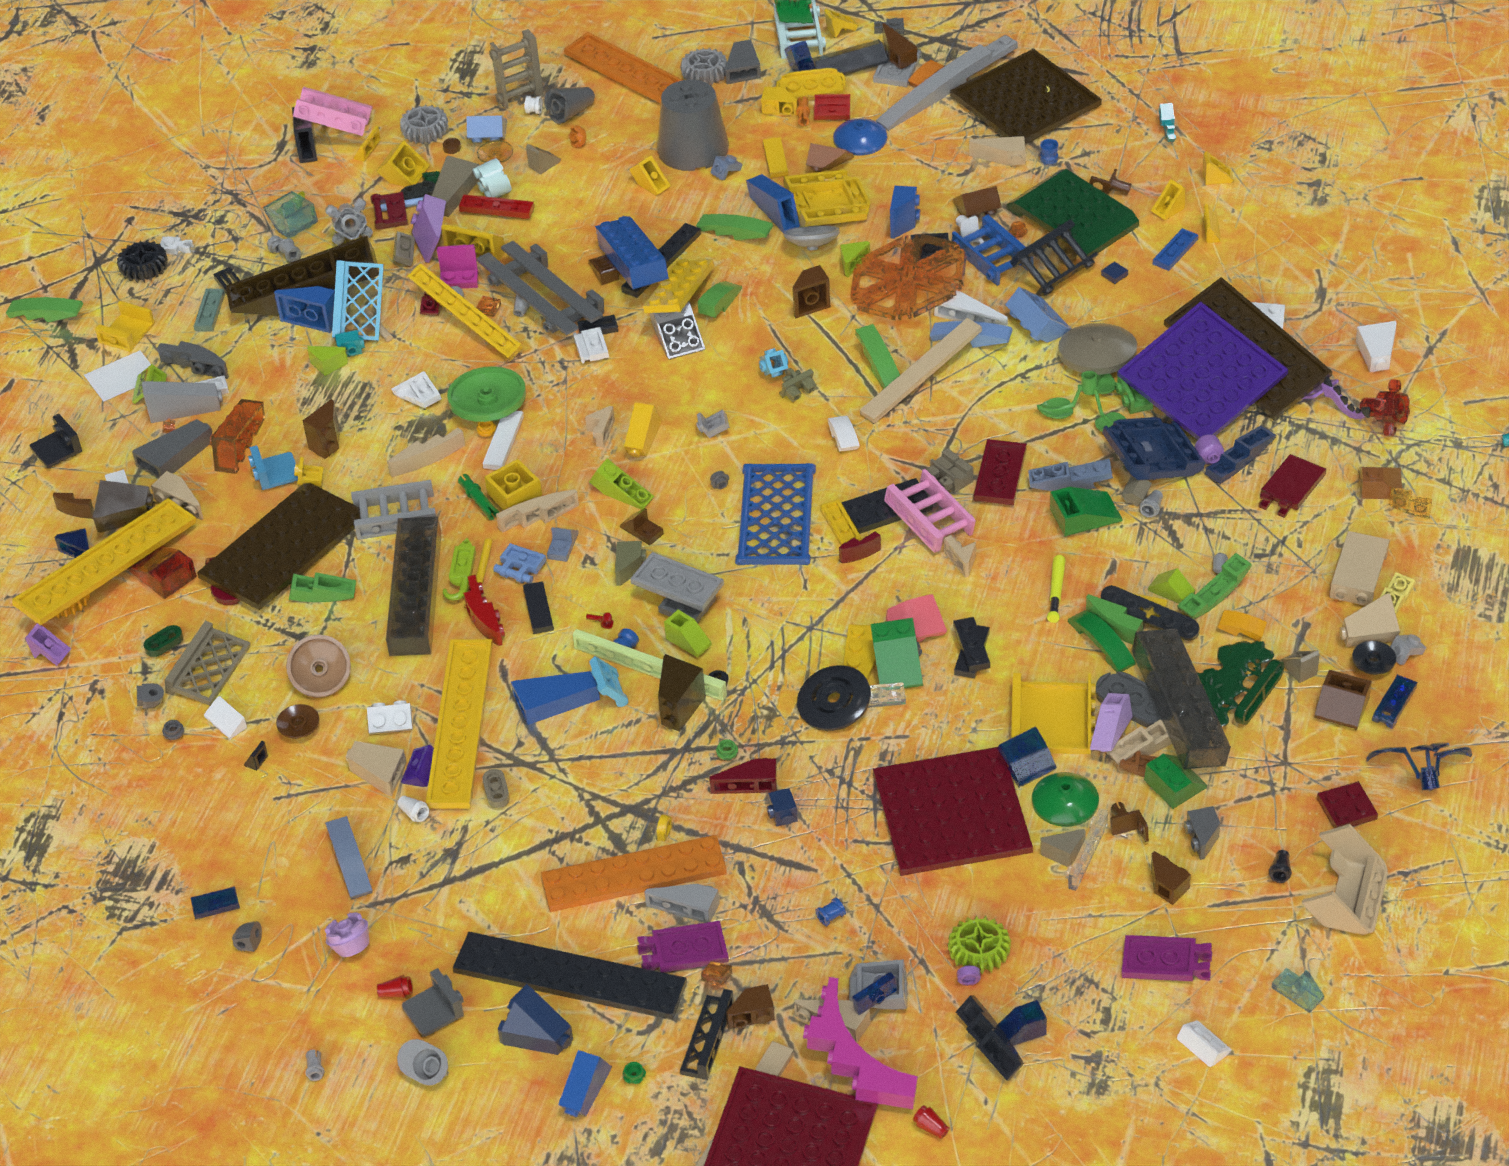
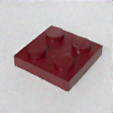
M1359 781L1317 793V800L1333 828L1348 824L1354 827L1378 819V813Z

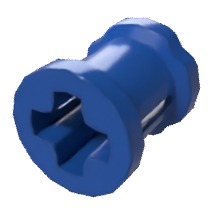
M836 897L831 899V903L823 908L818 907L815 909L819 921L824 926L830 925V921L838 916L843 917L846 915L843 904Z

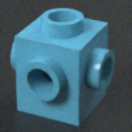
M773 348L764 351L765 355L760 357L759 367L761 372L765 373V376L771 374L773 378L782 375V370L788 369V358L783 350L776 351Z

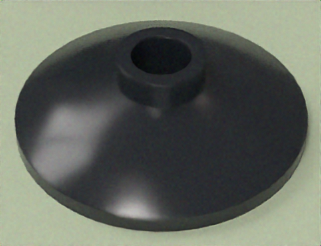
M1366 641L1355 647L1352 653V660L1359 670L1368 674L1378 675L1389 672L1395 666L1396 654L1389 645L1383 642Z

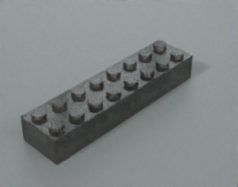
M439 517L398 518L386 632L389 656L427 655L432 653L442 534Z
M1177 629L1136 631L1131 651L1183 769L1226 766L1231 746Z

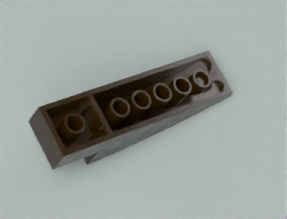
M366 235L226 285L231 313L279 316L274 295L276 290L316 286L335 290L337 261L378 264L375 251L368 236ZM349 266V275L354 280L362 271L358 267ZM371 268L366 274L371 279L379 276V268ZM363 275L356 283L368 280V278Z

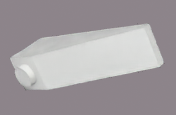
M942 287L934 301V316L953 321H964L966 318H969L976 322L1008 326L1007 316L960 291Z

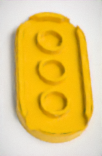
M834 68L790 72L781 76L780 80H777L776 87H782L796 99L801 97V101H803L802 96L808 98V101L815 100V94L843 93L846 89V77L842 72L840 73Z

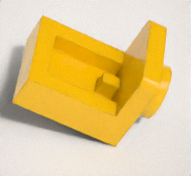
M300 457L299 464H295L294 476H298L297 484L312 483L321 487L323 467L304 465V457Z

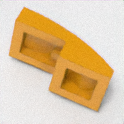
M1224 610L1217 627L1235 637L1240 632L1256 641H1260L1267 622L1246 613Z

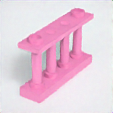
M303 87L300 99L296 101L293 116L363 136L365 125H368L372 106Z
M926 469L922 470L920 483L903 491L899 490L894 484L887 486L884 501L934 553L941 550L943 537L963 529L969 536L973 535L976 522L974 517ZM922 490H925L930 495V497L915 504L907 498ZM936 502L943 508L928 517L919 511ZM947 516H950L955 521V523L941 530L932 524Z

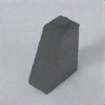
M751 39L733 43L725 67L727 84L761 78L760 62Z

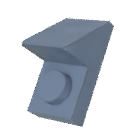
M552 527L553 539L547 552V558L567 562L579 531Z

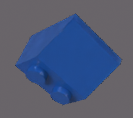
M894 186L890 206V234L893 239L914 229L916 221L920 220L921 211L917 209V206L920 205V195L917 194V187Z

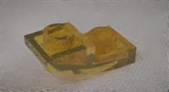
M1391 488L1389 500L1391 507L1409 515L1430 519L1432 498L1411 496L1412 490Z

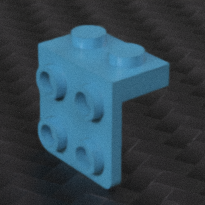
M257 445L249 447L251 455L248 456L251 468L255 467V469H252L255 481L259 480L262 490L298 481V476H294L296 463L291 452L262 459Z

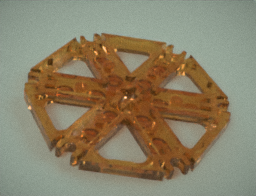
M915 234L914 239H909V236L906 235L904 241L902 236L861 258L862 264H856V268L854 267L850 297L853 304H856L857 309L861 312L895 321L896 316L898 320H901L903 315H907L908 319H911L912 313L915 318L953 299V296L957 295L955 289H962L965 278L966 254L963 249H960L957 242L921 234L920 239L918 234ZM925 243L943 247L942 250L921 259V250ZM896 247L901 248L900 264L878 259L879 256L887 254ZM956 263L954 275L947 277L935 274ZM861 276L881 279V281L867 288H860ZM917 289L937 294L921 303H916ZM896 293L893 306L885 307L875 304Z

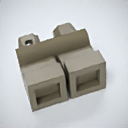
M948 448L942 451V456L937 460L931 459L930 467L926 469L947 491L952 490L954 493L973 482V467Z

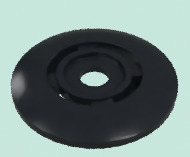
M835 665L823 668L812 674L800 688L797 697V707L800 716L809 726L818 730L835 731L846 728L860 719L867 710L871 699L870 685L860 671L850 666ZM832 693L840 694V698L836 702H829L828 696Z

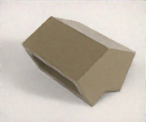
M1130 477L1122 492L1126 504L1132 503L1138 506L1143 501L1152 483L1148 480H1137L1135 477Z

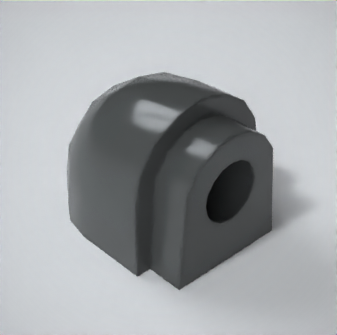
M149 683L137 686V706L149 709L158 706L162 702L164 690L160 685Z
M247 922L239 926L232 937L234 947L240 951H255L262 938L260 923Z

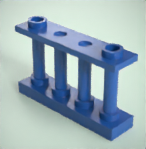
M989 215L982 217L981 229L965 237L960 236L956 231L952 232V248L958 251L996 286L1000 285V274L1013 268V266L1010 264V261L998 267L991 262L1005 255L1013 258L1016 253L1026 248ZM984 235L990 238V240L975 247L970 244V242ZM995 245L1002 248L986 257L980 253ZM1034 256L1030 260L1032 264L1034 263Z

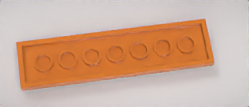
M586 32L564 48L565 55L661 103L663 91L669 85L682 81V79L589 32Z
M716 834L541 872L549 911L554 912L642 893L646 889L670 887L727 874V869Z

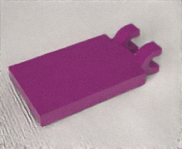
M720 921L652 930V936L637 937L638 954L641 955V967L654 971L659 967L660 972L663 973L729 962ZM652 950L653 955H643L649 953Z
M1125 935L1122 978L1193 981V976H1196L1201 980L1210 981L1212 943L1196 944V938ZM1198 958H1199L1200 960L1206 961V962H1200V963H1198Z

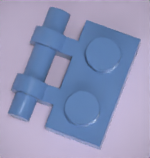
M510 543L500 556V561L504 564L502 566L496 564L493 571L499 573L502 577H511L516 579L517 582L530 584L533 581V576L528 575V573L537 574L547 561L546 555ZM512 568H519V571L513 570Z

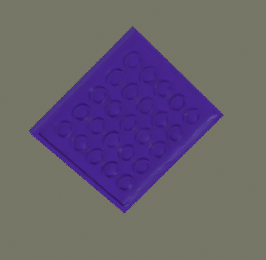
M1200 302L1118 370L1117 376L1198 440L1204 435L1216 436L1283 379L1288 374V369Z

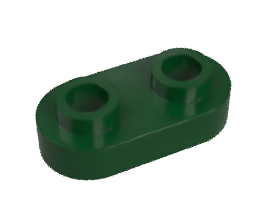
M170 625L158 631L144 641L145 653L148 656L157 657L175 647L183 640L182 630L177 625Z

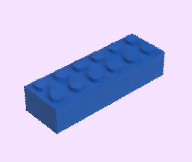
M622 216L618 220L605 221L595 226L599 247L632 289L669 279L664 256L630 216Z

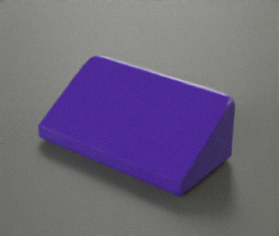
M431 744L413 750L401 780L403 784L420 787L428 786L434 750Z

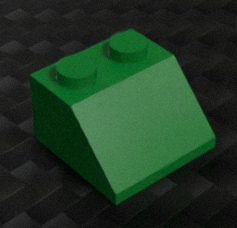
M1162 754L1146 764L1144 781L1172 809L1205 790L1208 786L1178 756Z

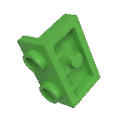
M1120 377L1117 378L1115 383L1116 392L1121 395L1122 404L1124 407H1127L1130 414L1153 409V404Z

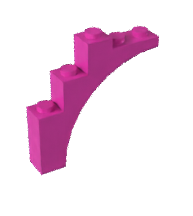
M829 977L828 985H823L821 993L824 1005H819L817 1017L811 1016L810 1025L805 1024L803 1039H807V1049L829 1052L827 1064H831V1074L853 1078L852 1090H856L855 1100L913 1109L918 1076L899 1072L880 1063L859 1046L846 1028L839 1011V978Z

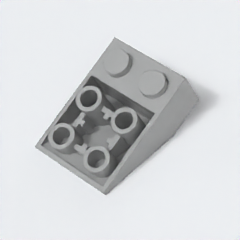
M689 301L681 312L650 313L655 333L668 360L705 350Z

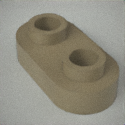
M498 769L486 771L482 779L488 803L495 808L504 807L510 800L504 773Z

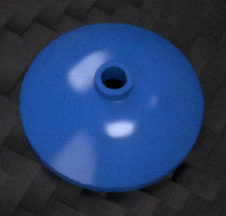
M855 118L842 123L836 128L833 134V141L837 148L847 150L856 156L869 155L885 146L887 131L884 126L872 119Z

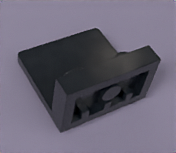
M60 414L52 417L54 432L29 445L30 449L47 468L82 452L78 434Z

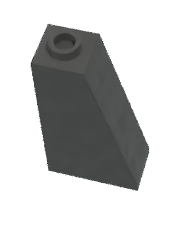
M198 419L134 449L132 453L135 464L158 479L166 471L173 474L214 441L212 428L207 423H203Z

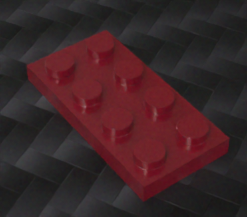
M987 439L973 501L1014 506L1027 451V443Z

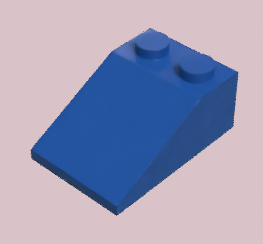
M316 286L276 290L274 292L280 321L323 332H332L335 290Z

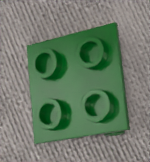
M774 0L779 22L814 23L809 7L812 0Z

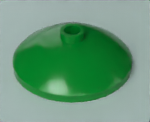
M1059 772L1044 777L1036 784L1032 792V806L1041 819L1052 825L1061 827L1077 826L1094 816L1099 806V794L1094 784L1087 778L1075 773Z

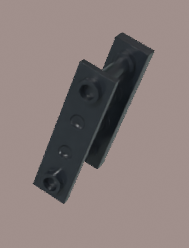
M1071 219L1016 253L1010 261L1014 268L1020 264L1026 267L1041 287L1036 293L1038 296L1042 294L1048 295L1054 290L1053 287L1081 269H1089L1095 264L1094 260L1099 255L1095 252L1088 256L1071 235V230L1075 226ZM1061 238L1066 240L1082 261L1074 265L1058 245V240ZM1047 247L1049 249L1052 248L1068 270L1061 274L1044 253V249ZM1031 257H1038L1054 279L1047 283L1031 263Z

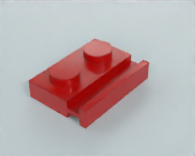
M815 94L814 120L850 119V94Z

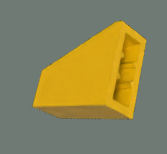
M634 404L624 443L625 450L632 457H647L660 427L661 419L654 405Z

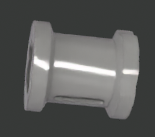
M287 238L280 241L279 250L285 254V258L289 262H294L300 258L301 250L294 246L292 239Z

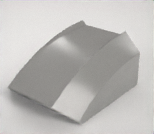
M904 960L856 964L849 977V1001L871 1008L907 1009L908 982Z

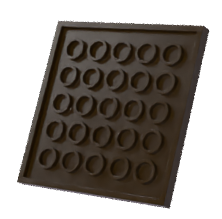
M1034 48L950 90L952 98L1001 136H1024L1025 144L1102 105L1100 97Z

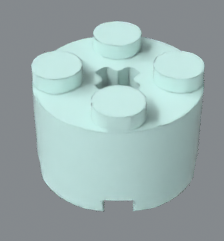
M497 158L472 169L475 177L480 181L477 182L478 188L481 193L484 192L485 197L498 198L512 190L507 174H504L502 171L503 167Z

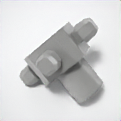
M357 198L353 203L354 206L345 203L341 204L339 209L333 205H328L325 209L326 214L332 218L334 230L337 231L332 237L333 243L340 245L345 240L344 237L353 240L357 239L359 235L363 237L367 235L370 238L373 234L372 229L366 225V217L361 211L366 206V201L362 198Z

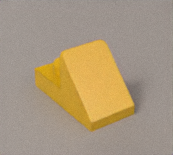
M827 8L824 10L827 29L834 38L838 36L841 29L846 31L848 29L857 30L859 25L851 16Z

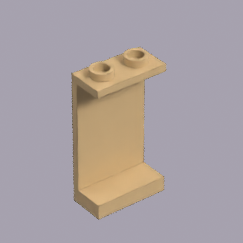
M1348 531L1331 583L1330 598L1365 606L1372 603L1380 571L1388 555L1390 540Z

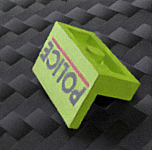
M153 364L147 367L137 376L132 402L136 404L144 397L142 382H166L167 374Z

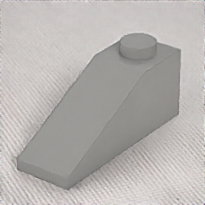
M700 884L646 889L644 892L647 907L703 923L711 922L720 904L718 889Z

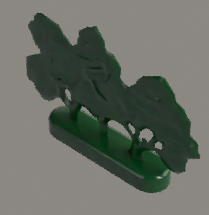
M1257 640L1252 643L1241 641L1233 645L1221 646L1218 648V659L1222 663L1223 668L1220 670L1210 668L1202 673L1188 674V683L1196 688L1197 692L1183 696L1175 705V708L1182 716L1198 714L1200 726L1209 730H1215L1216 727L1228 725L1229 717L1227 713L1229 710L1236 708L1234 714L1235 721L1239 724L1247 725L1281 679L1284 672V662L1273 659L1274 653L1265 648L1264 641ZM1270 661L1262 672L1261 663ZM1249 662L1256 666L1253 668L1255 671L1249 669L1247 665ZM1251 675L1258 676V679L1251 688L1243 686L1242 683L1246 677ZM1241 692H1247L1239 704L1234 700V697ZM1223 704L1230 705L1228 707H1222Z

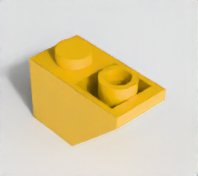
M764 86L761 98L762 114L797 116V99L782 87Z

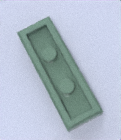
M205 289L194 323L195 331L213 332L225 296L224 289Z

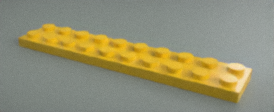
M167 498L14 597L12 605L41 626L196 524V517Z
M450 639L426 796V804L429 809L471 808L493 647L492 639Z

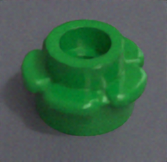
M630 1062L624 1067L622 1072L624 1075L623 1079L628 1084H639L643 1081V1077L646 1076V1071L640 1063Z

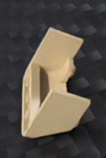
M1350 824L1321 832L1319 837L1332 850L1330 866L1339 875L1335 893L1332 891L1304 899L1302 904L1325 927L1361 935L1372 933L1375 930L1388 874L1385 861Z

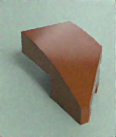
M1137 751L1129 759L1120 760L1119 767L1133 774L1145 777L1146 764L1157 757L1143 755L1140 751Z

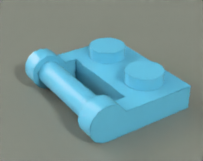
M594 656L589 663L592 668L591 673L598 684V691L602 695H607L614 699L618 707L627 705L629 701L627 695L622 691L617 669Z

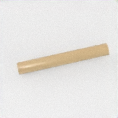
M368 308L364 310V313L370 319L374 317ZM380 323V334L387 342H390L393 336Z

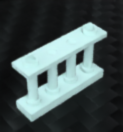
M815 0L811 1L812 8H810L814 23L806 24L779 22L774 3V18L781 59L788 58V51H791V49L818 46L819 55H823V47H826L825 37L821 36L818 19L820 8L816 6ZM813 25L815 29L788 31L787 29ZM809 36H816L817 38L814 40L790 42L789 40L790 38H800Z

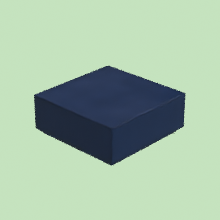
M1114 261L1101 270V276L1116 284L1128 276V270Z

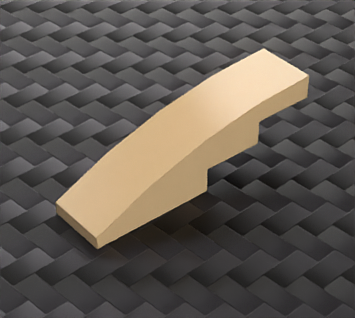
M456 428L444 437L437 434L424 444L419 441L414 442L387 461L390 476L395 477L423 468L464 447L463 431Z
M573 489L544 495L496 514L498 529L503 533L518 524L526 528L539 520L546 524L579 506L577 491Z
M1178 713L1164 723L1160 719L1146 729L1140 726L1117 741L1113 750L1107 751V753L1119 766L1120 760L1129 759L1134 756L1135 752L1140 751L1143 755L1153 754L1193 732V729L1185 718Z

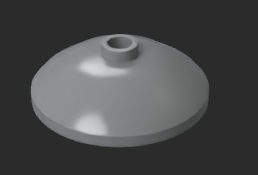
M817 225L788 229L783 234L788 241L797 246L807 247V250H817L818 246L827 244L836 238L840 233V229L835 226Z

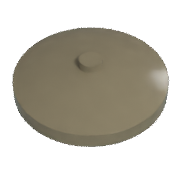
M1092 323L1081 325L1066 332L1059 341V357L1067 367L1081 373L1085 371H1094L1097 374L1117 372L1137 355V341L1135 337L1126 329L1112 324Z

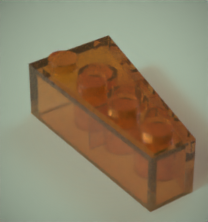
M241 399L234 406L230 414L226 416L222 424L219 425L214 434L211 435L210 445L213 450L215 471L238 473V463L243 462L246 457L244 454L245 449L251 447L253 436L257 435L265 420L264 402Z

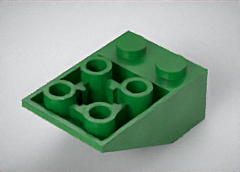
M1066 487L1050 492V510L1064 536L1123 521L1114 502L1106 491Z

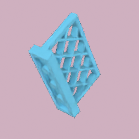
M337 261L333 338H335V334L344 333L345 327L352 321L359 329L358 333L361 332L364 335H359V337H363V340L379 341L384 264ZM349 266L358 267L362 271L354 280L349 275ZM371 268H379V276L372 281L366 272ZM365 275L371 283L362 290L356 281ZM355 284L361 292L352 299L348 294V288ZM374 285L378 290V295L371 300L365 291ZM364 294L370 302L361 309L355 300ZM353 302L360 311L351 318L346 310ZM373 304L377 312L370 319L364 313V310ZM360 313L369 320L361 328L354 322V319ZM371 323L375 327V336H367L362 330Z

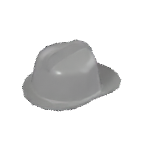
M414 1039L404 1043L399 1049L397 1056L398 1066L410 1078L430 1086L442 1081L444 1076H448V1059L446 1054L439 1048L425 1041Z

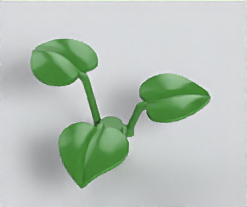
M1083 372L1081 374V384L1078 385V390L1072 403L1066 398L1057 397L1037 405V409L1047 417L1054 419L1066 418L1073 414L1072 407L1076 405L1080 392L1083 391L1086 395L1095 394L1101 416L1095 420V427L1103 432L1104 426L1110 427L1114 421L1126 419L1117 412H1109L1106 415L1103 413L1099 394H1107L1115 390L1116 382L1110 373Z

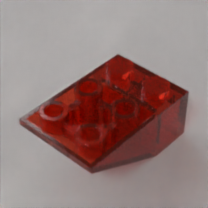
M163 546L127 568L129 572L164 599L197 577L193 560L178 549Z

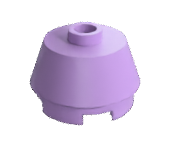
M348 913L347 919L337 922L335 919L325 928L327 945L341 957H350L358 954L370 942L368 922L362 918L360 913Z

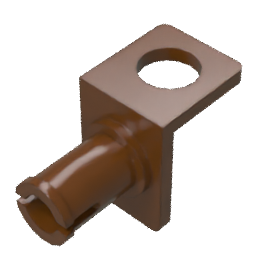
M1114 169L1109 181L1095 176H1091L1089 181L1091 185L1096 182L1100 183L1103 186V189L1100 190L1107 195L1112 190L1128 195L1132 183L1116 179L1118 169Z
M1118 802L1120 809L1117 803H1114L1111 806V812L1114 814L1110 818L1111 834L1114 836L1138 829L1144 841L1148 842V824L1139 809L1127 812L1122 802Z

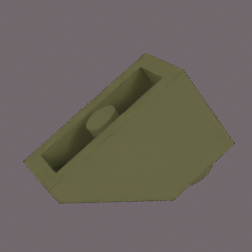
M642 541L617 542L615 564L617 586H621L630 580L647 559L646 549H642Z

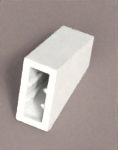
M1396 321L1357 327L1356 343L1369 372L1389 370L1395 340Z

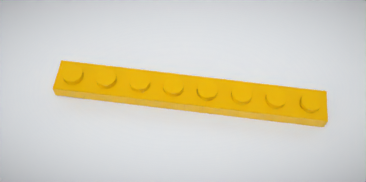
M421 263L407 276L410 281L509 361L523 349L522 344Z

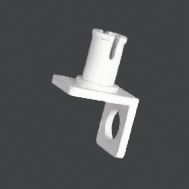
M960 215L956 218V225L960 227L962 237L979 230L977 216L966 218L964 215ZM980 237L970 242V244L973 242H978L982 244L984 243V240Z

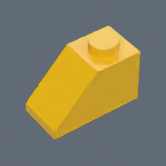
M652 155L629 169L638 185L656 196L670 187L669 182Z

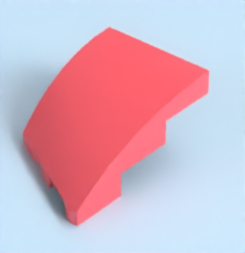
M933 594L907 600L888 608L886 611V621L913 618L917 642H922L926 637L941 636L947 632Z

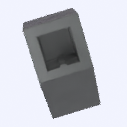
M1214 806L1187 811V821H1184L1185 832L1187 835L1190 834L1192 849L1194 852L1197 851L1200 860L1205 859L1219 838L1220 821Z

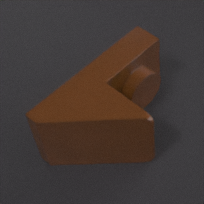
M646 508L632 514L620 524V528L649 546L664 535L663 528L648 520Z

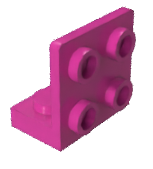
M475 246L437 247L440 279L450 287L458 286L461 289L478 288L479 271Z

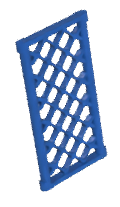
M813 463L744 464L742 470L744 483L739 545L735 563L737 565H809L811 560L809 542L813 474L816 472V465ZM767 474H771L773 477H775L771 481H766L763 479V477ZM787 474L795 477L791 481L783 479ZM757 481L764 484L758 489L751 486L752 483ZM777 481L784 484L780 488L772 486ZM800 481L805 483V486L795 488L792 484ZM767 488L773 491V493H771L768 496L764 495L761 492ZM787 488L794 491L788 496L782 493ZM777 495L783 498V500H781L778 503H775L771 500L773 497ZM799 495L804 498V501L795 503L791 499ZM760 496L763 500L755 503L750 501V498ZM765 503L772 505L768 510H764L760 506ZM785 503H790L793 507H791L788 510H784L780 506H782ZM758 510L762 514L758 517H753L749 515V512ZM774 510H779L782 513L778 517L770 515ZM799 510L803 512V515L794 517L790 513ZM764 517L772 520L766 525L759 522ZM784 517L792 520L786 525L780 522ZM755 524L761 527L756 532L748 530V527ZM775 524L781 527V529H779L776 532H773L769 529L771 526ZM795 524L802 526V530L793 532L789 528ZM767 532L771 536L761 539L758 535ZM788 532L791 536L787 539H782L778 535ZM752 539L760 542L754 547L747 545V541ZM773 539H776L780 543L777 546L772 547L768 544V542H770ZM797 539L801 541V544L793 547L789 542ZM763 546L769 549L765 554H761L757 550ZM783 546L790 549V551H788L785 554H781L777 550H779Z

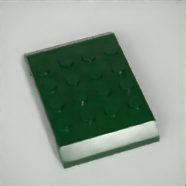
M1068 169L1057 171L1007 203L1008 211L1019 218L1025 215L1050 232L1071 219L1075 224L1071 230V235L1088 256L1095 252H1101L1139 227V220L1133 210Z

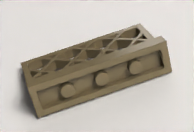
M205 620L165 678V693L174 695L176 692L211 706L251 647V643L213 628V623ZM215 636L224 641L223 643L212 644ZM239 645L242 649L232 652L230 646ZM227 648L228 654L217 656L215 650ZM212 651L214 657L203 660L202 654ZM231 659V665L221 666L220 661ZM217 663V669L207 671L205 665ZM202 666L204 672L192 674L193 668ZM221 673V680L211 681L210 676ZM207 678V684L197 686L195 680ZM192 681L194 686L188 689L181 687L183 683ZM211 688L212 694L209 698L200 694V691Z

